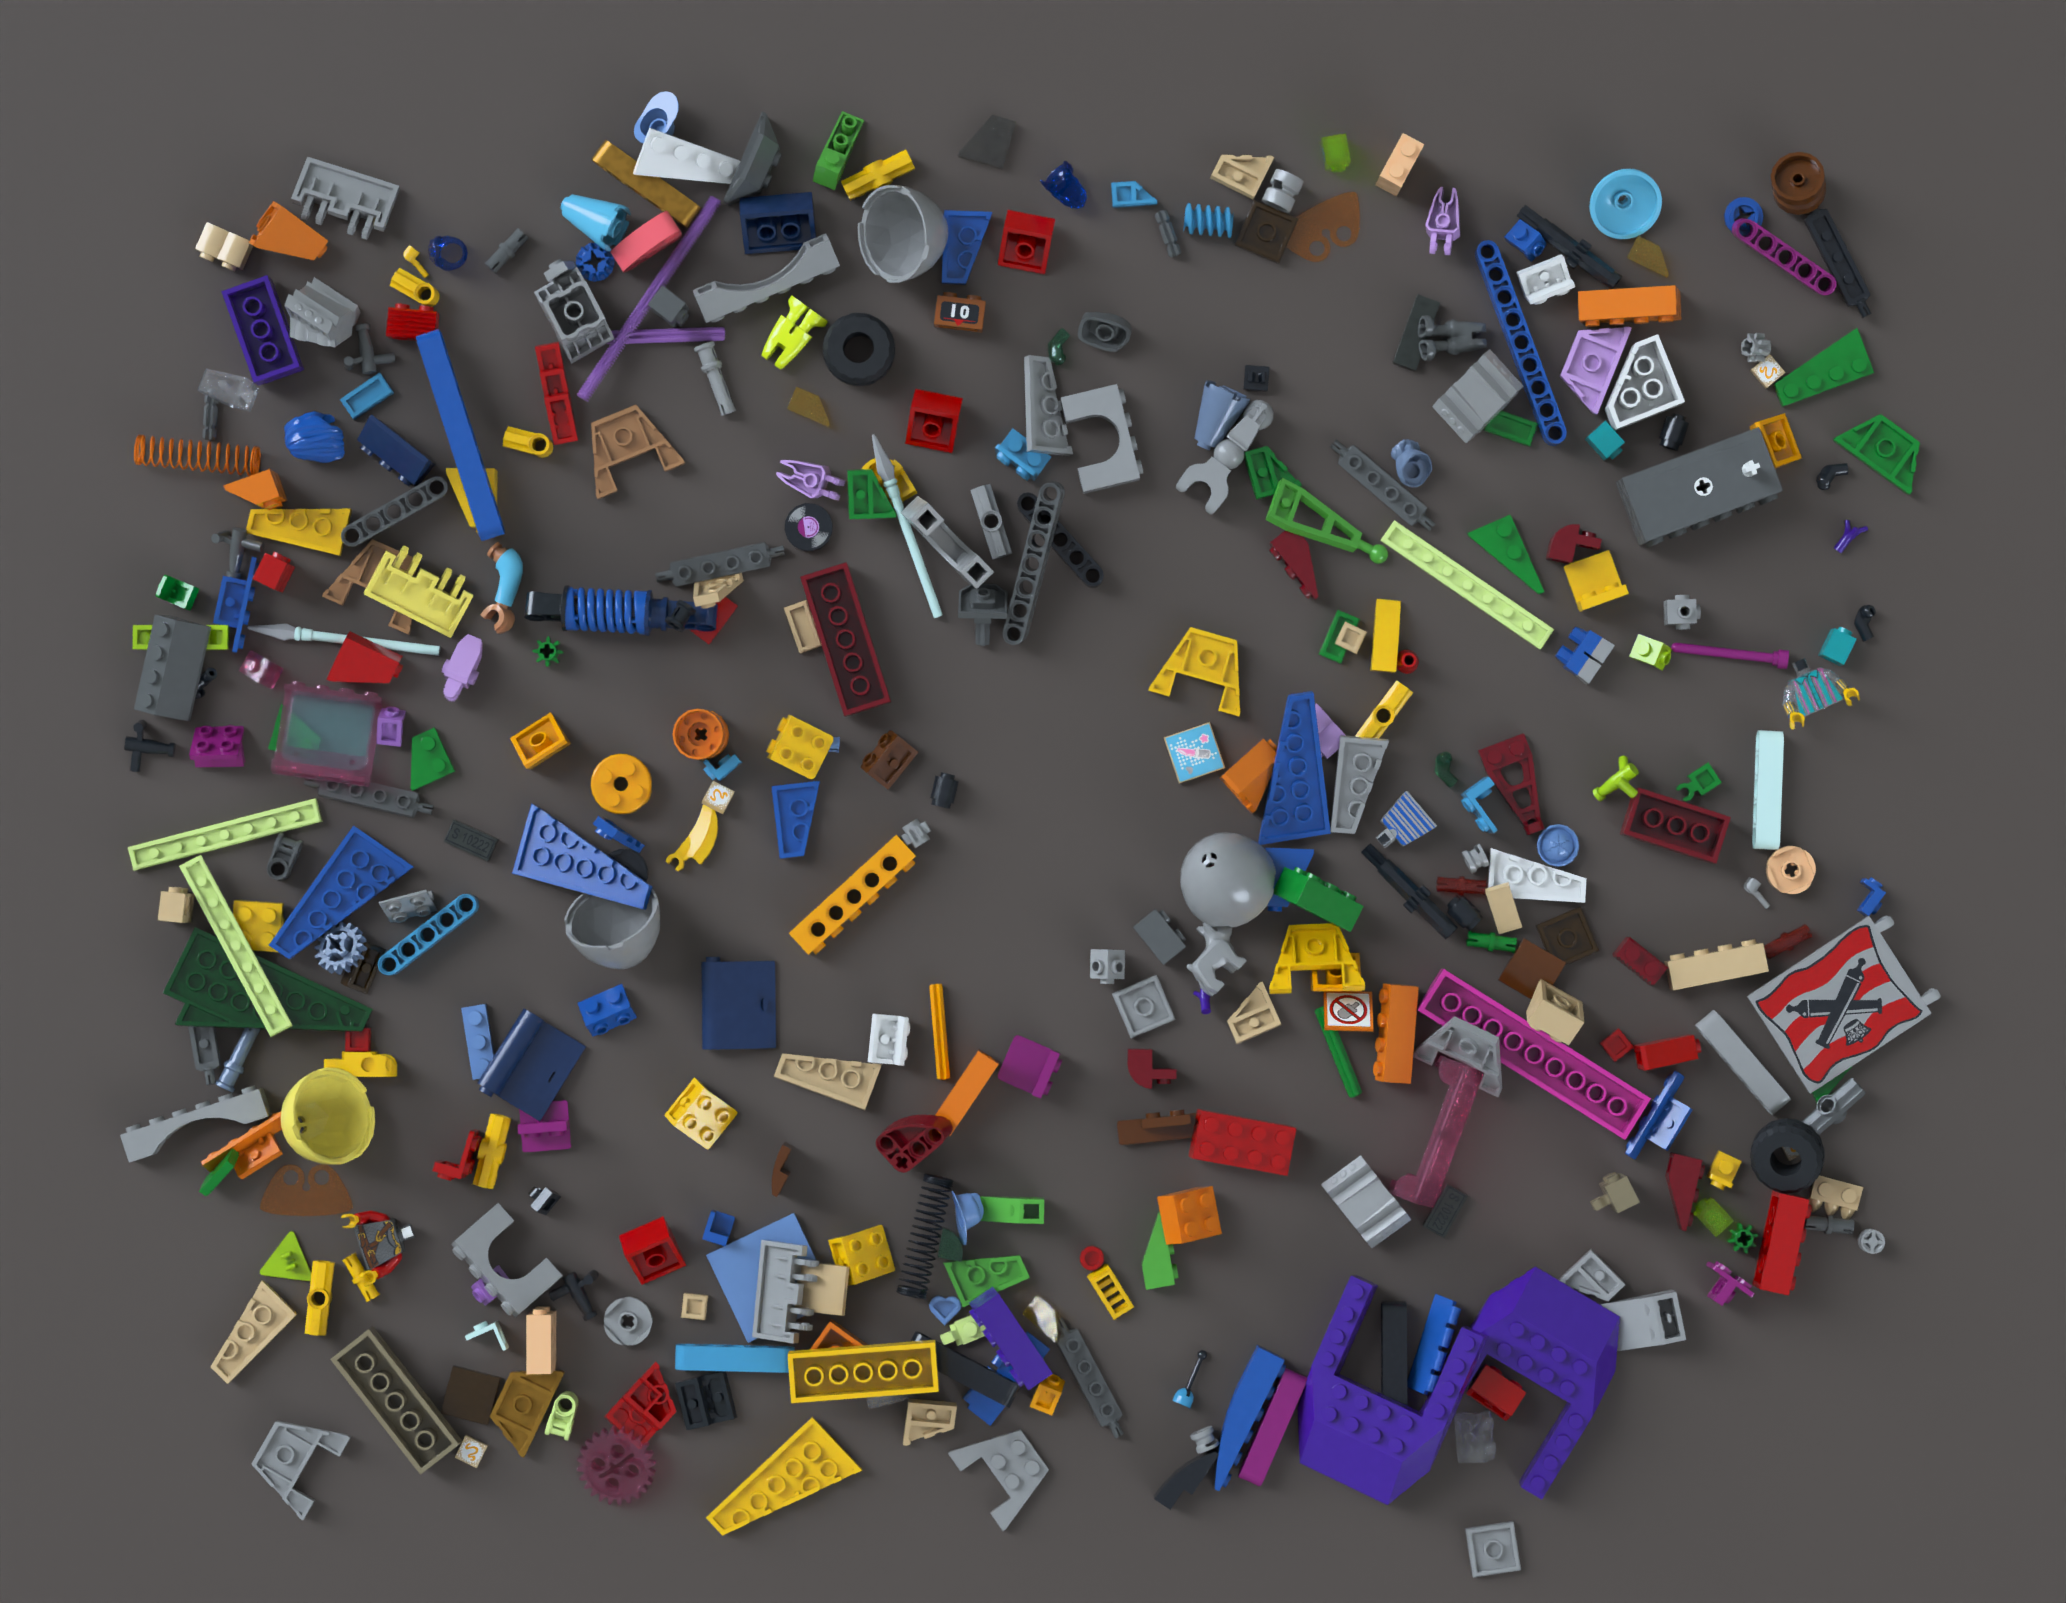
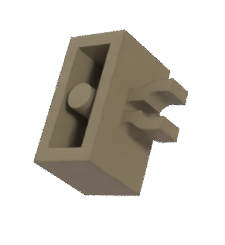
M1616 1172L1607 1174L1603 1177L1604 1181L1599 1183L1604 1195L1590 1201L1595 1211L1609 1205L1611 1210L1617 1213L1640 1203L1628 1177Z

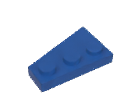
M944 210V216L948 225V240L942 258V284L966 285L993 212Z
M820 781L772 786L780 859L805 855Z
M598 816L593 823L597 827L595 832L605 839H615L638 853L645 846L606 817Z

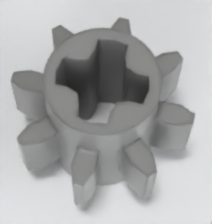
M1748 333L1747 338L1743 340L1741 351L1742 355L1748 356V362H1764L1765 357L1771 352V341L1764 339V333Z
M917 818L902 827L905 834L901 837L907 846L912 843L913 847L917 848L930 840L927 833L931 832L926 821L920 823Z

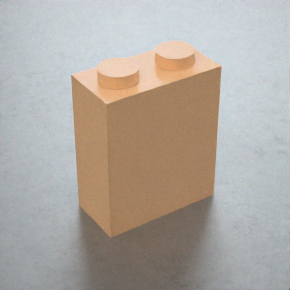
M1403 133L1381 172L1376 186L1397 196L1424 144Z
M537 1306L526 1315V1374H552L556 1370V1311H550V1306Z

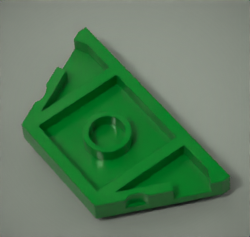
M1879 414L1833 439L1836 444L1905 494H1911L1920 442L1885 416Z

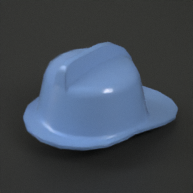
M667 91L660 92L646 106L634 128L635 138L640 143L644 144L649 128L671 136L674 134V120L679 111V103L673 93Z
M951 1191L955 1204L959 1237L962 1244L966 1245V1230L981 1221L984 1208L979 1194L966 1193L955 1195Z

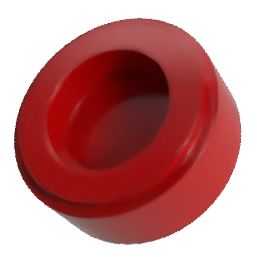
M1097 1246L1085 1247L1080 1254L1081 1265L1091 1271L1099 1269L1104 1262L1102 1250Z

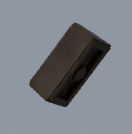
M366 941L363 945L367 947V950L361 952L364 959L356 961L358 967L350 966L351 970L349 973L344 972L341 984L368 994L378 970V961L384 955L386 949Z

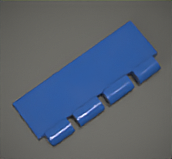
M1438 1294L1434 1296L1407 1380V1387L1427 1395L1428 1391L1433 1392L1440 1376L1434 1374L1435 1370L1442 1371L1447 1355L1446 1352L1441 1350L1442 1347L1449 1348L1454 1329L1449 1328V1325L1457 1324L1461 1308L1455 1307L1456 1301Z
M1026 1331V1335L1041 1357L1044 1358L1050 1348ZM997 1354L991 1361L998 1367L995 1372L1016 1382L1009 1372L1013 1369L1012 1366L1006 1367ZM971 1388L963 1397L969 1403L967 1408L990 1426L1005 1408L1004 1405Z

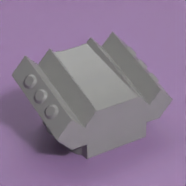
M577 267L534 292L571 364L614 340L596 299Z
M315 277L312 284L307 281V284L302 289H295L293 296L288 294L284 305L290 316L291 338L336 347L352 336V326L357 323L361 313L358 305Z
M1489 349L1432 407L1465 443H1468L1509 404L1524 386Z
M1361 1155L1321 1184L1371 1248L1411 1221L1408 1214L1381 1183V1180Z

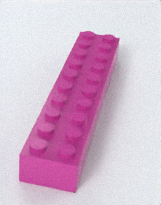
M1440 969L1417 1006V1011L1441 1026L1445 1025L1455 1016L1499 1037L1500 1059L1503 1065L1626 1140L1651 1100L1645 1094L1565 1044L1554 1041L1549 1034L1542 1030L1537 1031L1533 1029L1525 1019L1445 969Z

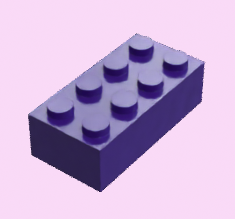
M268 275L221 291L251 377L256 385L261 386L304 370L294 339L290 337V328L275 285Z
M993 1286L969 1302L972 1307L969 1311L970 1315L979 1327L984 1325L986 1329L982 1331L993 1347L996 1345L999 1347L996 1353L1006 1367L1012 1366L1013 1369L1009 1372L1020 1387L1025 1385L1030 1390L1053 1374Z

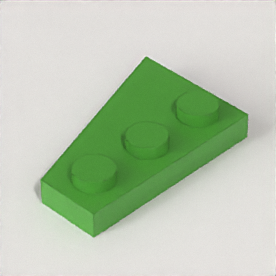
M1020 1255L943 1262L963 1307L970 1305L969 1302L992 1286L999 1292L1030 1278Z

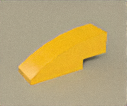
M1376 599L1370 671L1396 672L1401 601Z

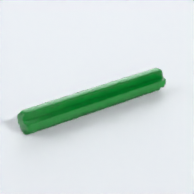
M1324 1006L1315 1009V1015L1347 1094L1350 1098L1356 1097L1362 1093V1090L1338 1031L1324 1030Z

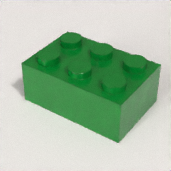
M1284 867L1274 887V895L1349 932L1352 931L1364 907L1355 902L1356 896L1342 891L1337 886L1325 882L1321 878L1298 867H1295L1294 871Z

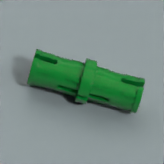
M1468 931L1466 946L1487 948V951L1491 952L1494 949L1515 953V945L1517 944V938L1497 936L1493 932L1483 934Z

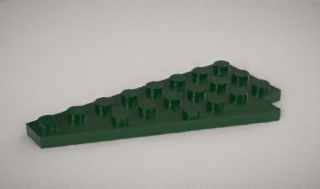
M195 927L163 991V994L184 1003L175 1025L266 1029L218 938ZM255 955L293 1025L287 1030L363 1031L373 1011L372 1008Z

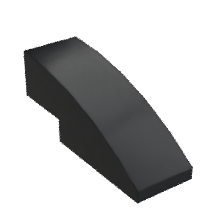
M1212 1449L1185 1463L1161 1485L1154 1494V1499L1171 1510L1183 1490L1192 1495L1218 1457V1451Z

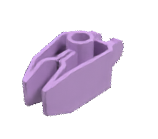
M1440 187L1434 196L1425 225L1426 232L1431 238L1429 252L1430 254H1435L1438 245L1437 239L1446 240L1444 244L1445 255H1451L1452 241L1460 237L1459 202L1457 191L1453 188L1451 200L1446 203L1445 207L1443 202L1444 190L1443 187Z
M798 460L780 461V463L793 468L795 473L792 476L783 472L776 473L785 484L809 498L826 496L839 501L841 495L826 489L828 481L837 486H844L846 481L832 476L828 466Z
M467 634L457 644L451 659L445 661L442 673H444L445 680H447L445 688H443L446 700L455 702L463 687L468 689L470 685L475 684L479 674L476 670L482 658L481 639Z

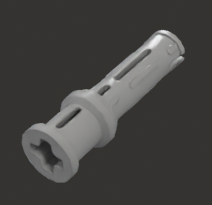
M714 341L695 347L694 351L698 352L702 363L701 370L707 374L721 416L735 412L736 409L720 369L722 362L717 358L714 350Z

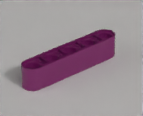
M1740 218L1733 223L1732 233L1735 238L1813 292L1820 295H1829L1835 291L1836 280L1831 274L1766 229L1746 218ZM1743 223H1747L1750 226V232L1746 236H1742L1739 232V228ZM1766 236L1770 241V245L1767 249L1762 250L1759 247V241L1762 237ZM1787 250L1789 260L1782 264L1779 261V254L1781 251ZM1802 264H1807L1809 272L1806 276L1801 277L1798 269ZM1826 277L1829 285L1825 290L1821 291L1818 287V282L1821 278Z
M1285 1368L1238 1473L1239 1478L1259 1487L1262 1485L1307 1381L1306 1376Z

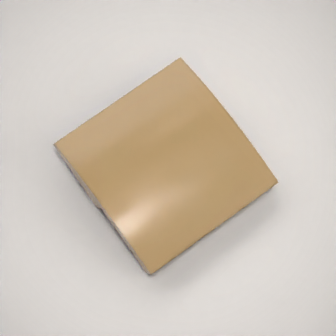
M819 1263V1266L816 1267L802 1265L801 1273L814 1274L817 1276V1282L797 1280V1283L804 1284L802 1305L795 1306L814 1309L815 1313L844 1316L849 1267Z

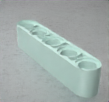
M1757 731L1752 833L1753 849L1778 850L1780 846L1783 731Z

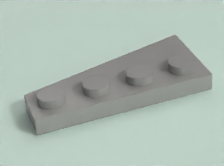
M1340 735L1330 824L1331 832L1355 834L1376 773L1381 765L1383 754L1388 746V739Z

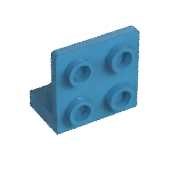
M1013 428L1003 442L995 447L997 459L1006 466H1009V464L1017 468L1016 473L1026 481L1029 478L1035 481L1051 459V456L1048 454L1027 452L1026 438Z
M1484 777L1461 794L1463 797L1461 803L1468 812H1474L1478 818L1475 822L1480 830L1490 834L1498 830L1475 799L1481 800L1492 792L1490 788L1495 785L1490 777Z

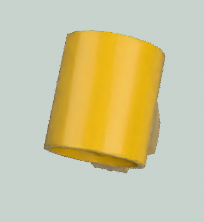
M399 268L394 273L389 285L423 306L433 307L440 298L439 292L434 286L402 268ZM430 289L431 297L423 301L421 297L422 292Z
M510 426L505 431L503 447L533 454L540 458L548 457L553 451L552 441L544 434L533 433ZM539 440L546 441V447L543 451H536L535 449L536 442Z

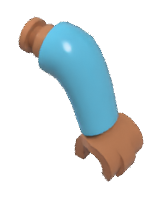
M497 542L487 553V556L493 558V561L496 562L495 568L500 574L499 586L495 597L497 603L487 606L480 615L485 619L491 620L494 614L498 612L499 620L494 624L497 634H502L509 631L514 625L515 616L508 606L512 607L523 574V562L520 555L513 548L507 550L505 547L502 548V545Z

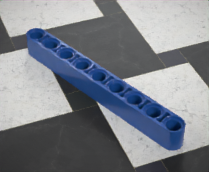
M1483 241L1475 250L1476 262L1534 417L1538 423L1542 438L1546 444L1556 446L1566 438V427L1499 248L1493 241ZM1481 248H1490L1493 256L1488 259L1484 258L1481 255ZM1498 270L1501 274V280L1493 281L1489 277V271ZM1500 292L1507 293L1510 298L1509 303L1503 304L1499 302L1498 294ZM1506 316H1516L1518 325L1514 327L1509 326L1506 322ZM1521 337L1525 339L1527 344L1525 349H1518L1515 346L1514 341L1516 338ZM1525 360H1531L1535 364L1533 372H1528L1523 368ZM1533 383H1540L1543 386L1542 394L1537 395L1533 393L1531 388ZM1541 406H1549L1552 410V415L1550 417L1542 416L1540 413ZM1550 428L1559 430L1560 438L1558 440H1553L1549 437L1548 432Z
M436 329L416 336L417 344L481 541L503 535L505 534L503 522L440 329Z

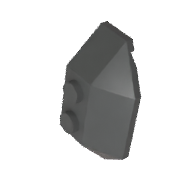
M764 112L759 117L723 201L728 206L740 202V198L761 194L763 188L768 189L773 177L770 175L772 167H777L781 160L782 153L779 152L778 141L768 116Z

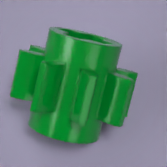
M547 636L544 643L537 640L540 646L538 649L532 650V652L539 655L536 662L540 663L542 660H545L546 667L550 666V661L559 664L558 654H564L563 651L557 648L560 641L552 644L549 636ZM548 645L554 650V654H550L549 658L542 654V651L546 650Z
M1737 1223V1229H1729L1732 1235L1731 1238L1727 1239V1242L1735 1244L1733 1247L1734 1251H1738L1741 1247L1744 1253H1748V1247H1756L1753 1240L1758 1237V1234L1750 1232L1752 1229L1751 1225H1747L1744 1229L1741 1223ZM1741 1232L1748 1235V1238L1744 1239V1244L1737 1241V1238L1741 1237Z

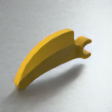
M703 805L700 816L686 840L674 854H670L666 858L665 862L668 864L675 858L679 860V865L675 869L678 872L684 868L686 860L693 858L698 864H702L711 853L718 834V818L715 810Z

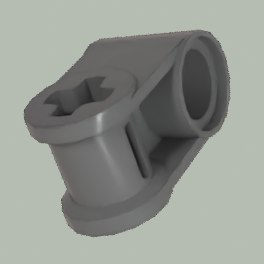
M279 833L266 868L267 874L272 879L283 881L290 877L295 862L301 853L304 841H296L285 837L284 833ZM284 844H285V845H288V846H291L292 849H289V848H287V847H284ZM278 863H283L285 866V871L281 876H276L273 871L274 866Z

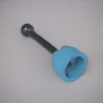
M1200 1350L1198 1352V1360L1186 1388L1177 1390L1173 1401L1188 1408L1191 1407L1194 1396L1190 1389L1202 1361L1207 1358L1206 1351Z

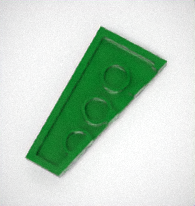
M1858 328L1774 384L1782 407L1874 373Z

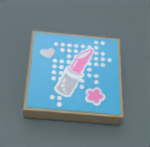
M1210 722L1164 737L1179 783L1225 768Z

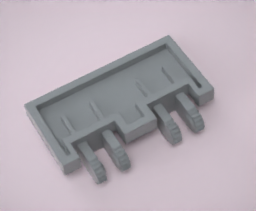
M307 157L291 197V202L302 206L305 196L307 197L301 214V219L306 221L310 217L314 203L320 204L315 218V223L322 225L327 212L329 215L348 220L351 211H353L347 234L353 235L360 218H364L367 220L362 229L361 238L367 240L373 226L374 229L384 232L400 187L399 185Z
M761 1240L752 1337L794 1344L799 1342V1333L791 1332L790 1328L806 1331L813 1329L812 1324L796 1322L797 1314H802L803 1316L814 1315V1309L793 1306L802 1305L804 1284L795 1283V1280L817 1282V1276L814 1274L801 1273L802 1265L807 1267L819 1266L818 1260L797 1258V1256H807V1245Z

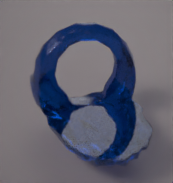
M1064 161L1062 165L1051 172L1046 181L1040 179V182L1063 205L1072 209L1083 208L1087 200L1086 190L1079 183V180L1073 176L1074 170L1072 165Z
M436 236L430 240L428 245L429 258L442 270L451 271L458 269L467 260V247L459 238ZM452 243L459 245L463 250L462 258L456 263L446 261L444 258H441L442 247Z

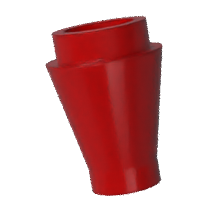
M1402 650L1398 653L1396 668L1400 672L1409 674L1417 669L1419 659L1415 652L1412 650ZM1406 656L1412 658L1410 665L1404 662Z

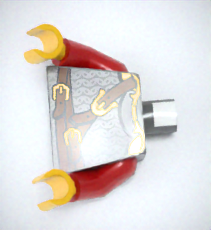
M372 1210L355 1213L354 1215L343 1214L341 1218L348 1217L350 1219L349 1225L342 1227L354 1229L367 1271L361 1273L359 1278L367 1275L370 1279L369 1283L364 1285L365 1287L372 1285L376 1279L391 1273L402 1260V1252L406 1251L403 1241L415 1238V1232L411 1224L398 1228L395 1218L390 1219L387 1214Z

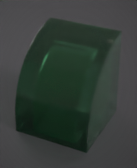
M943 1227L938 1257L961 1262L963 1245L959 1236L953 1230Z

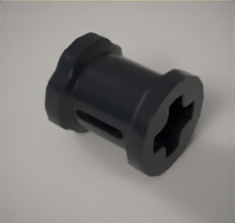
M679 600L676 603L677 607L670 617H666L665 622L674 630L684 632L685 624L696 613V610L688 603Z

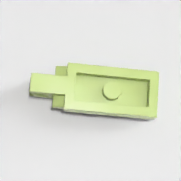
M969 1315L954 1321L953 1324L949 1325L951 1331L941 1334L940 1338L943 1345L956 1341L957 1346L964 1345L984 1337L985 1335L982 1331L986 1328L984 1325L979 1327L973 1317Z

